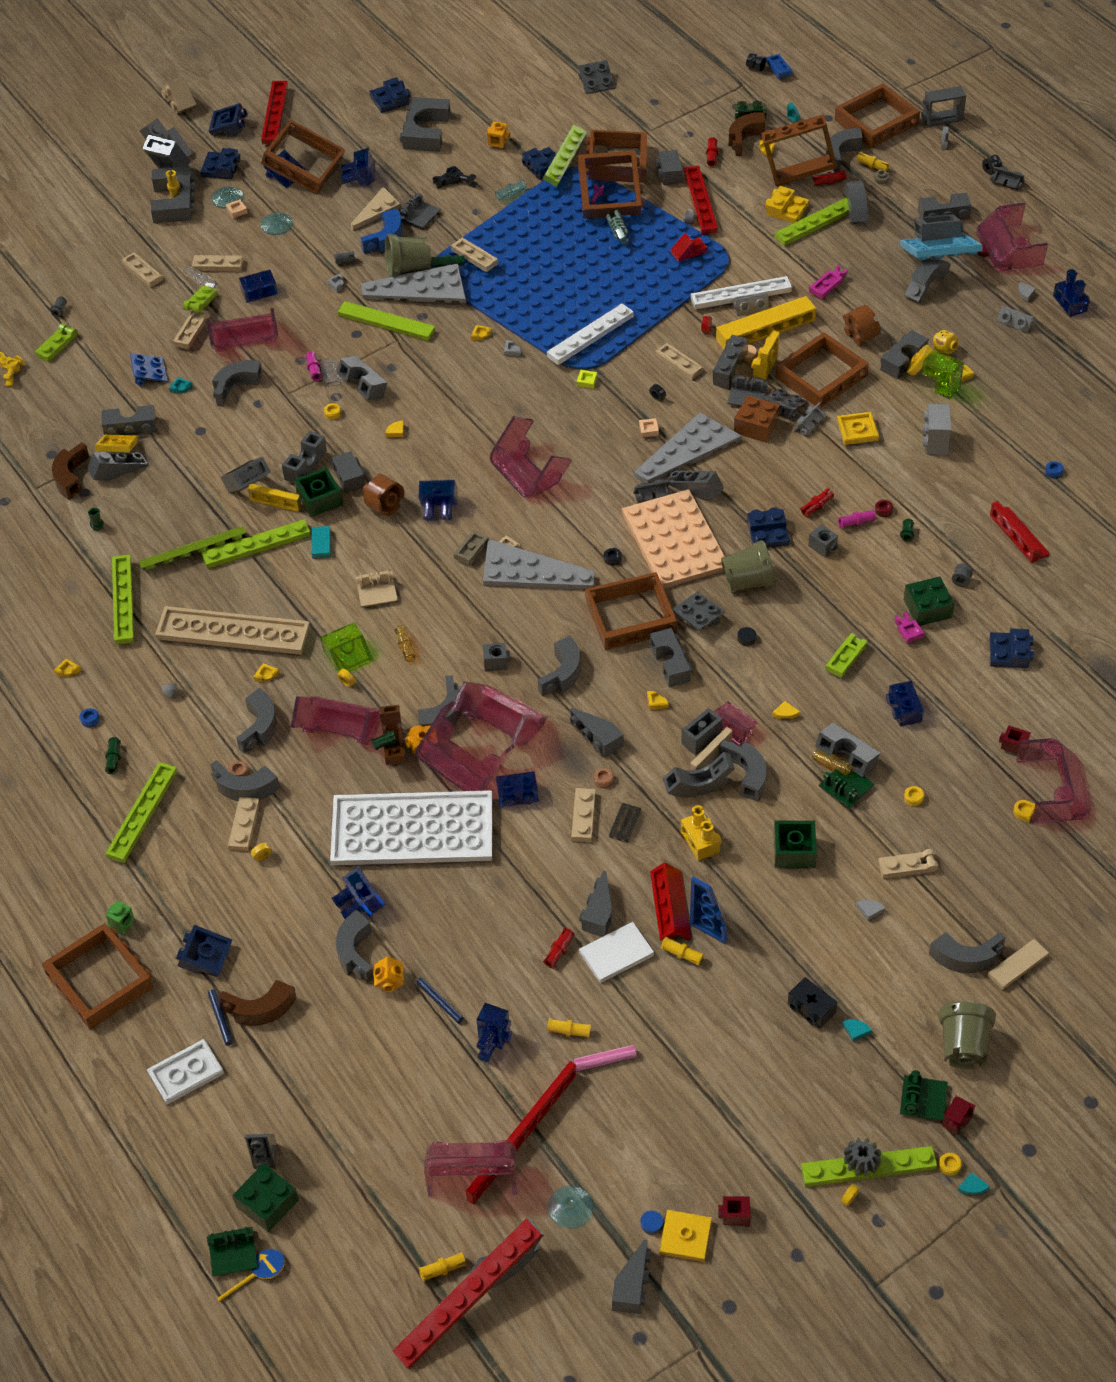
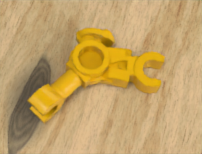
M0 352V367L7 370V374L3 376V380H6L5 386H13V376L20 371V366L25 365L24 360L18 355L11 358L9 356L6 357L3 352Z

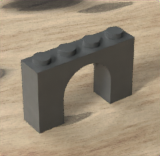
M413 97L412 103H409V113H406V123H403V133H400V142L403 144V149L440 152L443 142L442 129L423 128L418 125L425 121L448 122L451 114L449 99Z
M190 166L152 169L154 192L169 191L166 176L168 170H170L171 175L172 170L176 171L177 181L180 184L179 192H181L174 198L151 200L153 223L192 220V213H195L194 204H192L195 203V186L192 183L195 182V175L191 173Z

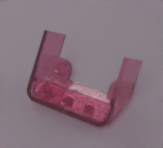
M1025 203L999 206L977 227L976 234L980 242L985 246L988 252L987 255L994 268L999 271L1042 266L1044 264L1048 244L1031 245L1025 237L1014 238L1008 228L1021 225L1026 206Z
M270 308L271 313L245 318L210 323L209 318L206 319L211 348L215 349L216 352L226 351L225 348L265 341L266 344L275 343L279 336L274 308Z
M513 416L491 451L490 462L521 496L532 498L557 485L572 460L551 455L541 471L526 456L530 449V441L525 435L534 421L528 418Z
M463 682L451 707L453 711L464 712V716L470 720L482 719L509 734V737L512 739L511 742L518 746H522V744L527 745L547 720V716L496 688L474 682Z
M297 696L290 727H301L302 731L307 733H313L314 730H322L350 736L357 739V743L368 745L376 735L381 723L380 709L317 696Z
M451 701L441 709L417 746L416 755L422 762L461 790L483 791L501 769L515 746L513 744L509 746L500 757L495 754H489L480 762L450 740L454 734V726L445 718L455 704Z
M1053 738L1020 741L1016 758L1017 763L1056 760L1063 786L1055 790L1053 801L1035 803L1031 820L1032 824L1086 819L1090 815L1091 805L1077 755Z
M508 1140L485 1143L433 1142L427 1147L424 1162L428 1197H433V1176L511 1175L512 1193L517 1195L516 1146Z

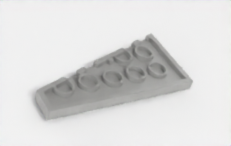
M458 264L361 283L364 300L394 298V301L409 299V301L416 302L445 300V303H452V301L466 303Z
M699 412L634 472V477L647 484L653 483L666 477V474L673 470H680L686 464L691 465L712 455L713 451L719 448L725 449L728 447V444L734 441L736 443L741 441V435Z
M488 539L483 586L578 590L594 587L595 572Z

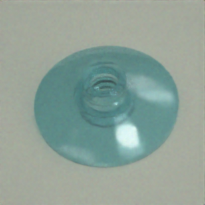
M222 187L212 194V203L219 208L226 209V204L239 199L243 201V193L236 187Z
M281 212L268 214L261 220V229L270 235L284 234L293 225L292 218L288 214Z
M565 1186L556 1190L548 1202V1212L551 1219L557 1225L564 1228H576L588 1221L593 1210L589 1194L576 1186ZM569 1201L574 1202V1204L571 1206L567 1205L566 1203Z

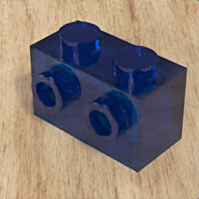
M270 269L239 278L240 289L246 303L278 294L276 281Z
M912 681L889 685L886 700L888 705L892 706L893 718L898 721L899 726L922 722L924 710Z
M535 771L496 776L499 807L539 802Z

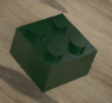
M327 467L294 479L296 493L300 495V500L310 517L343 505L341 489Z
M941 576L905 585L903 600L913 620H916L919 626L952 618L954 602Z
M774 820L775 868H815L817 857L815 821Z
M264 1163L233 1194L236 1207L267 1232L299 1201L296 1188Z

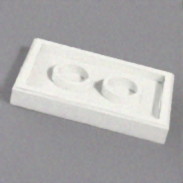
M633 922L579 949L580 955L599 983L654 956V951Z
M204 1039L147 1069L150 1078L166 1105L224 1074L222 1067Z

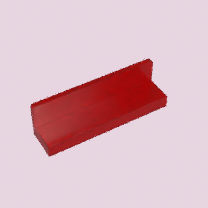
M999 501L991 504L990 517L1031 563L1049 556L1048 550L1008 506L1003 507Z
M664 862L650 871L659 938L663 941L665 937L672 939L679 935L689 940L691 939L682 872Z

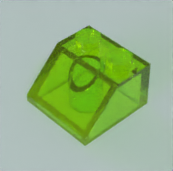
M355 622L321 636L323 652L337 673L341 669L350 672L373 662L364 636Z

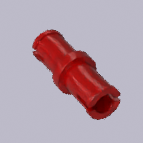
M715 137L708 139V148L706 149V164L710 167H714L717 164L718 140Z
M846 171L827 172V174L813 176L814 186L831 185L833 182L847 180Z
M826 488L818 496H813L810 502L800 508L801 513H806L804 516L809 517L817 509L823 508L826 502L834 498L833 491H830V488Z
M563 928L558 939L551 944V950L543 960L547 967L554 969L560 957L567 952V946L575 936L571 929Z

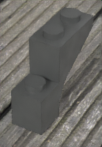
M158 118L140 130L145 140L150 135L176 141L187 157L192 154V151L176 128L173 127L166 131Z

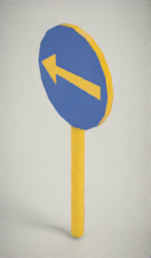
M274 1249L259 1252L256 1255L258 1268L252 1269L253 1273L219 1296L218 1301H222L254 1277L265 1280L277 1276L285 1265L282 1253Z

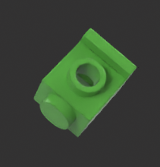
M119 900L110 906L106 914L107 926L110 929L113 927L121 935H124L135 921L132 908Z

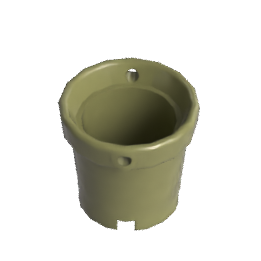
M387 234L385 240V260L388 276L394 277L400 274L430 269L426 267V264H431L430 245H425V241H429L428 238L398 237L396 234Z
M763 540L753 543L752 547L721 558L730 593L763 586L765 588L776 586L771 558Z
M967 1001L949 1003L940 1008L939 1021L943 1026L944 1061L946 1062L949 1059L950 1066L960 1069H973V1064L979 1063V1068L987 1065L991 1029L994 1027L996 1013L992 1008L977 1002Z

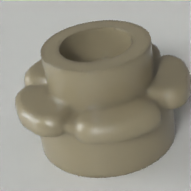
M878 170L873 175L877 184H885L889 179V173L885 170Z

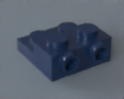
M397 77L383 81V87L369 91L371 99L381 113L409 105V98L411 97L409 89H405L403 80L399 81Z
M241 103L213 111L208 130L211 136L223 132L227 136L240 133L242 128L245 127L244 119L248 117L247 110L243 108Z
M550 147L540 151L537 148H533L522 153V163L533 175L542 180L556 153Z
M222 148L221 153L208 152L200 171L201 177L232 179L237 171V164L241 160L238 149Z
M772 507L768 511L755 509L747 513V525L752 546L753 543L760 540L765 542L767 548L789 546L790 540L783 509Z
M1010 628L1009 633L990 632V666L1029 668L1030 661L1034 659V649H1030V646H1033V635L1029 634V629Z
M193 925L192 930H187L182 942L186 943L184 949L180 947L175 958L179 960L177 966L193 973H197L199 970L218 978L232 939Z

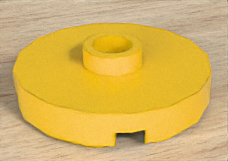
M929 345L921 348L912 357L906 372L911 376L916 375L923 368L926 358H930L933 348Z

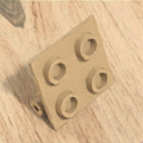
M392 571L379 572L380 575H378V572H375V576H372V573H370V576L368 574H360L359 577H356L361 607L398 601Z

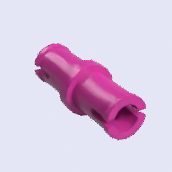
M308 352L305 357L311 379L313 381H320L322 379L320 363L317 361L315 352Z
M874 510L861 513L853 512L852 515L839 517L838 525L841 529L853 525L860 526L862 523L875 521L876 514Z

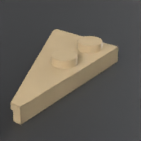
M383 187L352 221V230L354 231L382 218L383 212L396 208L397 210L401 209L400 203Z

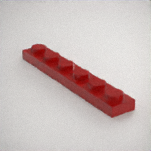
M272 81L261 137L262 144L270 145L280 133L288 89L287 81Z
M700 166L684 167V176L697 215L701 235L718 233V227Z

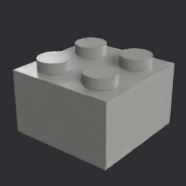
M928 404L927 411H924V422L926 424H922V434L925 435L923 436L922 445L926 447V454L947 455L951 434L950 404Z

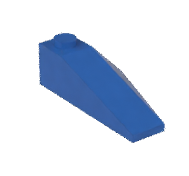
M693 876L691 878L690 925L725 944L727 942V927L721 905L712 887Z

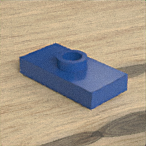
M780 54L766 57V63L778 79L792 76V69Z

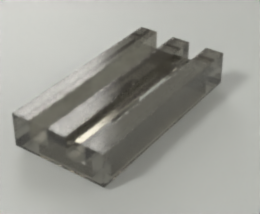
M622 803L610 830L609 838L617 837V840L621 841V839H624V842L628 843L641 814V808ZM625 809H628L620 831L616 832ZM633 811H635L631 823L628 827V830L626 834H624Z

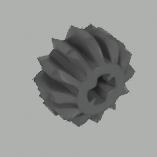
M858 1137L856 1143L850 1141L848 1147L844 1149L843 1154L845 1157L843 1161L844 1164L848 1165L849 1171L856 1170V1176L863 1172L867 1177L869 1171L875 1173L877 1166L881 1164V1151L876 1149V1142L869 1144L868 1138L865 1139V1142H862Z

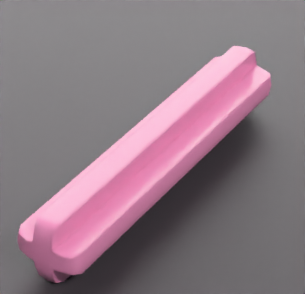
M630 1045L575 1058L574 1063L577 1066V1071L635 1058L637 1052L635 1046Z

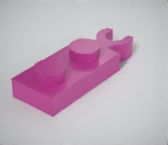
M840 265L835 267L834 272L829 270L809 287V293L823 299L842 283L843 278L847 276V269L840 271Z

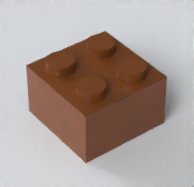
M747 395L734 418V432L767 443L779 420L780 404Z

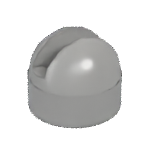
M688 209L683 221L687 223L695 222L696 213Z
M177 683L162 685V692L166 697H174L177 694Z

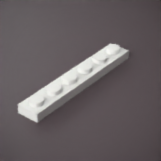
M785 276L691 293V301L696 310L733 303L735 299L768 293V296L789 293L792 292V286L788 277Z
M620 304L548 350L547 357L557 365L563 363L634 317V312L624 304Z

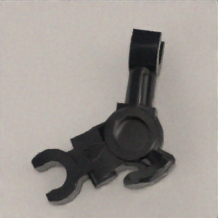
M456 166L447 168L444 175L432 178L433 184H436L437 189L442 188L444 184L449 185L460 181L466 182L472 188L478 184L474 181L476 175H463V172Z

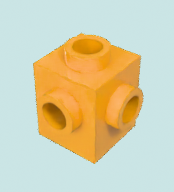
M493 121L491 127L487 129L488 146L504 147L506 141L510 139L508 124Z
M422 725L414 726L405 738L406 746L410 748L411 754H426L434 750L438 743L433 725L422 727Z
M386 956L375 963L373 973L374 986L389 993L404 984L403 962Z

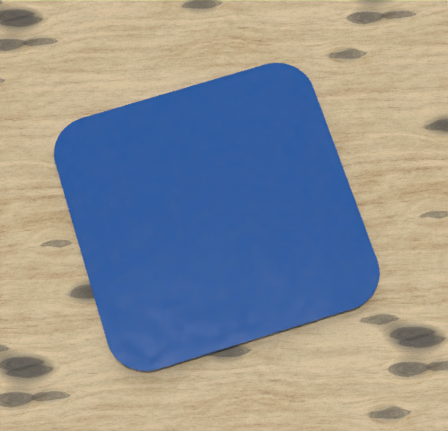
M572 166L566 169L557 187L543 180L463 237L497 258L498 264L485 272L466 259L465 266L458 267L466 303L546 355L548 350L620 304H624L634 312V317L561 363L568 368L586 370L597 368L610 361L691 299V293L700 292L720 277L728 267L729 257L726 249L720 243L706 235H701L700 231L644 199L641 215L622 216L628 230L626 235L628 243L623 245L619 238L615 239L606 217L583 219L578 166ZM586 173L589 205L636 202L635 193L615 181L588 180V173ZM598 184L597 187L604 185L603 195L598 196L595 203L591 204L590 202L594 196V185ZM684 233L691 240L700 237L707 246L706 253L677 262L670 250ZM449 246L436 257L459 255L451 251V246Z

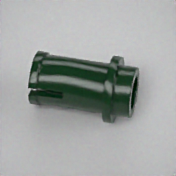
M91 508L88 511L90 527L96 531L101 530L104 521L100 517V511L98 508Z
M905 519L902 523L903 528L900 532V537L903 541L909 542L915 535L913 531L914 522L912 519Z
M387 731V734L371 739L375 750L390 744L395 745L398 742L394 731Z

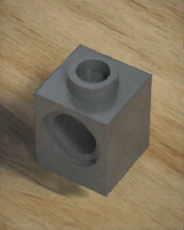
M821 524L809 534L808 546L823 557H826L837 549L838 535Z
M505 643L483 645L485 671L506 670L507 662H511L510 650H506Z

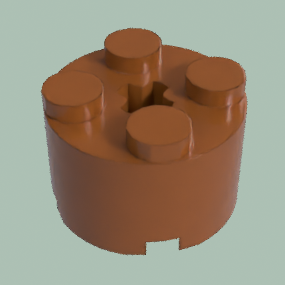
M862 305L843 315L846 325L844 331L847 336L854 338L857 346L876 337L881 332L879 321L875 322L873 318L876 316L875 313L867 305Z
M378 474L363 487L365 505L386 516L394 514L400 508L401 504L399 502L401 498L404 499L405 495L402 485L383 474Z

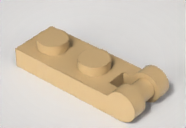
M933 849L878 859L882 879L931 873L939 869L938 862L934 859L936 856Z

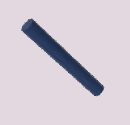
M421 977L417 980L416 983L458 1024L463 1021L464 1017L425 979Z
M209 990L208 996L226 1046L231 1045L233 1040L216 990Z

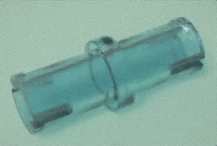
M524 180L514 184H507L506 187L496 190L495 196L499 201L508 196L512 197L517 192L525 190L527 185Z

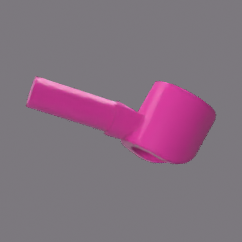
M598 184L594 185V196L590 202L591 204L595 203L598 196L603 195L604 185L602 187H597Z

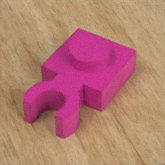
M906 611L903 613L904 619H900L898 615H895L894 622L898 625V632L906 644L923 638L924 632L916 620L909 621V614Z

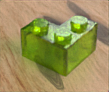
M933 349L923 360L921 374L936 380L935 393L950 400L961 387L964 362Z

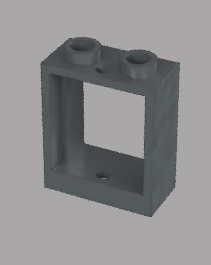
M962 86L925 92L921 118L927 127L963 121L966 94ZM954 100L953 109L931 113L932 103Z
M149 135L143 146L145 153L159 169L172 168V166H189V158L176 141Z
M953 214L914 218L915 235L922 241L961 237L963 223Z
M259 457L242 464L220 478L227 491L233 492L243 489L271 473L264 458Z

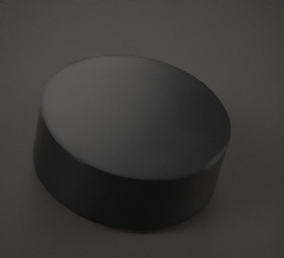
M653 384L650 387V395L655 400L662 401L666 397V392L660 385Z
M609 548L604 552V562L607 565L615 566L621 563L622 553L619 549Z
M743 627L737 633V640L744 646L752 645L756 641V632L750 627Z

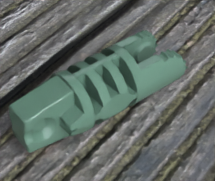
M615 210L616 217L612 218L608 214L606 218L615 239L619 238L622 244L625 245L628 243L626 237L628 230L619 210Z

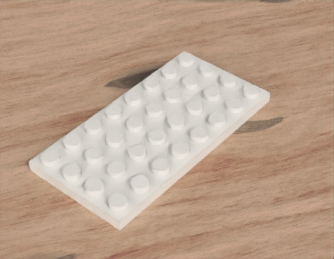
M492 791L334 795L331 865L492 861Z

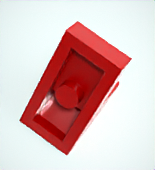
M684 233L670 252L677 262L706 253L707 246L700 237L691 240Z

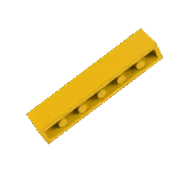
M807 296L718 326L716 327V340L723 350L731 335L747 338L748 344L770 337L773 331L781 333L815 321L816 307Z

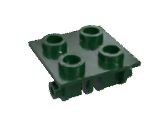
M738 101L737 104H734L735 112H738L735 113V120L746 115V112L749 114V112L761 113L767 111L765 103H762V101H753V103Z
M844 762L834 772L826 771L823 775L825 780L818 786L847 808H850L875 784L865 776L861 777L847 768L848 764Z
M913 1070L909 1076L904 1075L900 1115L943 1121L948 1082L922 1078L917 1070Z
M246 1226L242 1229H231V1231L211 1233V1235L207 1236L212 1277L258 1268L253 1227Z

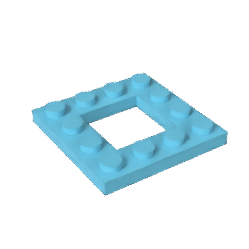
M962 233L961 237L925 241L919 238L900 240V247L918 258V260H926L930 256L944 258V255L949 254L953 257L961 256V253L975 255L978 251H982V244L965 233Z

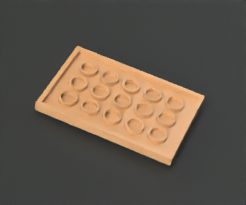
M689 489L622 508V514L651 572H657L663 589L723 572L721 558L725 556Z

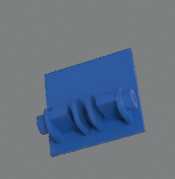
M130 353L133 374L136 377L135 383L138 386H142L146 379L168 381L163 358Z

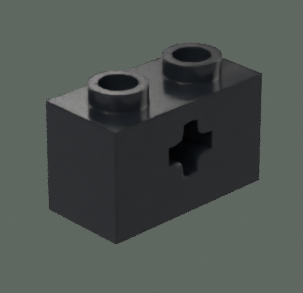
M804 977L788 993L787 1004H789V1007L794 1012H799L803 1015L808 1023L820 1029L836 1014L838 1002Z

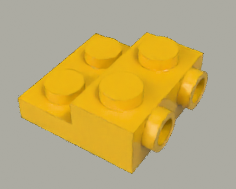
M779 186L778 189L773 190L772 198H768L765 202L766 215L795 223L808 207L809 200L795 196V190Z
M773 331L770 337L766 338L763 348L760 347L757 359L754 358L751 366L754 377L767 379L778 359L780 332Z

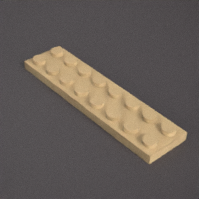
M165 606L155 636L158 640L302 655L310 623L309 621Z

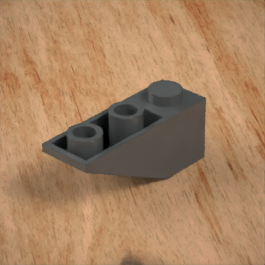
M93 452L88 470L94 480H111L146 467L148 463L142 453Z
M677 470L672 472L667 479L670 480L669 486L681 491L689 489L693 496L700 499H716L724 489L716 471Z
M573 707L570 709V723L574 728L577 727L581 731L585 740H589L592 743L596 752H600L604 757H607L624 746L623 734L612 722Z
M604 870L601 877L596 878L595 890L593 894H589L587 908L581 911L579 921L582 922L583 931L602 937L607 934L612 923V907L607 873Z
M245 1135L253 1168L258 1169L263 1163L269 1168H276L277 1142L275 1135Z
M643 1240L615 1278L612 1311L640 1314V1307L645 1306L646 1292L642 1290L643 1284H648L649 1270H645L646 1263L651 1261L652 1250L648 1249V1240Z

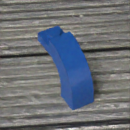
M397 208L382 213L384 228L381 231L360 238L361 249L364 254L376 250L384 253L387 234H396L398 237H402L401 216Z

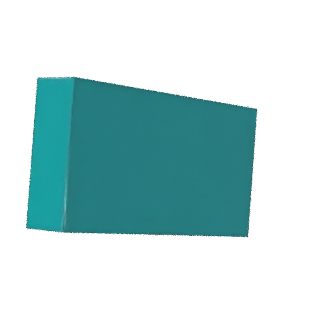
M330 526L312 527V558L331 557Z

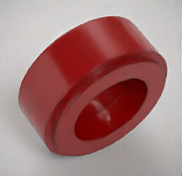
M704 316L701 330L703 333H710L712 317Z

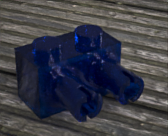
M369 148L355 151L354 161L341 165L343 184L357 180L361 186L375 181V161Z
M1074 269L1067 271L1065 281L1055 283L1053 297L1069 317L1087 312L1090 303L1089 296L1084 293L1086 283L1083 280L1076 281L1077 272Z
M455 480L419 481L418 497L421 506H424L423 519L428 521L430 517V521L434 520V506H442V520H446V515L448 520L452 519V506H457L458 488Z
M359 866L342 877L346 888L331 897L338 908L352 898L355 899V902L340 912L344 919L356 910L360 913L366 912L368 916H371L386 905Z
M484 1003L476 1019L479 1039L476 1047L480 1050L478 1059L483 1062H489L495 1048L503 1049L505 1043H509L512 1031L510 1030L511 1020H509V1011Z

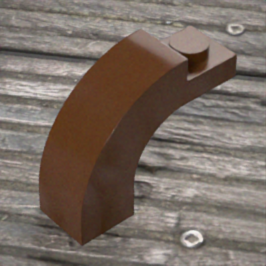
M764 112L741 116L731 124L728 146H732L736 156H742V141L745 138L761 135V133L765 132Z
M83 442L69 452L66 449L61 450L52 464V474L56 487L60 494L68 500L82 491L79 478L72 474V471L89 458L87 445Z
M400 706L380 707L383 735L387 734V731H394L398 740L395 745L390 744L384 747L386 765L398 766L406 762Z
M275 980L270 990L264 996L255 1000L241 999L225 991H222L219 996L221 1008L226 1013H233L235 1023L247 1026L264 1025L277 1020L291 1008L297 999L295 987L279 980Z

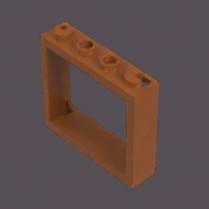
M884 83L835 107V121L845 129L860 128L862 142L870 148L919 124L920 111ZM880 99L886 101L902 114V116L872 131L851 115Z
M824 114L761 133L775 186L838 168ZM823 129L828 155L776 170L769 144Z
M290 119L264 152L261 164L317 194L343 160L345 149ZM289 135L334 159L320 178L275 154Z
M591 129L590 137L587 136L586 154H594L595 146L640 148V167H638V171L641 170V180H639V183H645L647 132ZM586 166L588 180L634 182L632 167Z
M636 151L578 155L583 219L606 217L608 214L613 217L616 216L615 210H619L621 216L641 215L642 207H644V198H641L643 186L639 184L641 170L638 171L640 159L636 157ZM632 163L636 202L589 205L586 166Z
M823 332L809 343L803 345L799 350L778 362L775 378L814 406L820 402L818 408L821 409L868 376L869 363ZM824 348L850 366L851 369L819 391L791 370Z
M657 572L585 589L586 603L605 650L650 640V633L672 628L674 634L677 633V620ZM653 589L664 618L606 632L595 603Z
M106 923L42 963L46 976L89 1030L153 988L151 982L153 976L147 968L143 969L141 967L142 963L137 955H131L125 941L121 942L118 939L119 935L113 927L110 929ZM108 939L139 978L89 1010L58 970Z

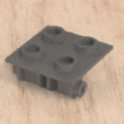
M607 60L578 66V77L582 80L585 94L615 88Z
M416 193L400 209L399 213L401 220L423 228L441 209L423 202V195Z
M733 376V384L727 404L741 406L747 395L763 399L768 387L767 381L755 379L754 382V378L749 381V377L745 381V377Z
M776 389L763 397L766 401L780 404L779 415L789 419H795L797 416L795 410L808 402L799 395L788 394L783 389Z
M698 591L672 609L673 612L698 630H701L709 623L711 625H718L720 622L719 616L725 613L723 609Z

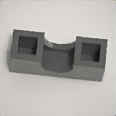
M967 193L951 194L950 203L948 204L939 203L935 197L919 198L918 213L920 217L953 214L958 219L970 218L972 205Z
M911 330L897 344H894L889 352L883 354L880 360L881 371L898 379L907 371L909 357L912 358L921 348L928 345L929 339Z
M731 335L713 369V385L726 389L731 387L737 364L742 365L748 353L747 338Z
M357 356L340 358L337 374L346 382H359L357 391L367 400L384 397L387 382Z
M154 405L137 406L136 413L131 417H122L119 408L102 410L104 435H131L157 432V416Z
M312 431L306 434L300 442L301 451L299 456L290 454L282 464L284 480L295 484L294 479L308 475L327 451L325 436Z
M672 628L650 633V647L655 658L670 659L663 661L662 671L668 687L690 682L691 673H693L692 665L686 661V653L684 648H680L678 635L674 634Z
M834 723L819 733L815 746L830 757L837 753L849 756L847 768L861 777H864L876 768L880 752Z

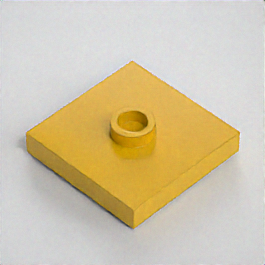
M871 412L837 416L836 421L844 445L879 441V434Z
M105 434L95 444V451L130 453L139 442L138 436Z
M667 1210L659 1254L704 1262L712 1217Z

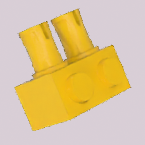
M700 805L692 808V816L681 819V833L697 861L720 853V844H722L720 835L714 832L710 818H706L704 815L705 811Z

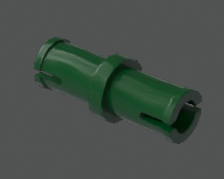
M464 255L431 257L432 268L453 264L465 266Z
M117 737L109 738L108 751L105 753V759L107 760L105 772L110 775L118 772V761L121 759V753L119 752L121 740Z

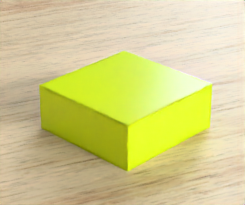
M580 370L576 381L577 387L593 389L597 380V372Z

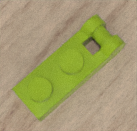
M202 286L189 300L184 301L183 310H194V312L201 313L217 296V289L210 286Z
M61 323L58 330L34 351L35 356L50 362L77 336L78 330L73 327L69 328L68 325Z
M851 633L826 664L825 670L842 678L862 651L867 648L869 641L857 638V635Z

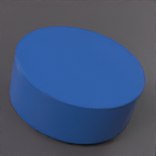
M1051 461L1046 465L1045 473L1050 478H1060L1063 475L1064 466L1060 462Z
M92 708L83 710L79 716L81 724L87 728L96 726L100 721L98 711Z
M653 1210L645 1212L641 1217L642 1230L650 1235L659 1233L663 1228L661 1214Z

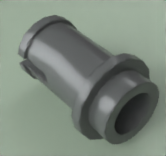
M337 252V254H334L335 264L341 265V263L355 262V253Z
M59 296L55 304L51 306L50 311L54 317H59L63 314V309L67 304V300L64 297Z

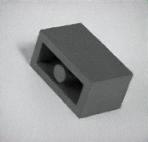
M678 151L658 152L656 168H659L658 175L659 179H662L663 185L682 183V167Z
M352 451L332 457L333 470L345 493L364 487V479H367L365 470L360 468L358 457H354Z
M710 708L706 709L682 729L681 744L696 755L722 732L723 718Z

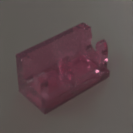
M729 701L714 710L716 714L723 718L722 731L726 727L733 730L732 740L739 745H742L744 741L753 735V732L750 730L757 726V721Z

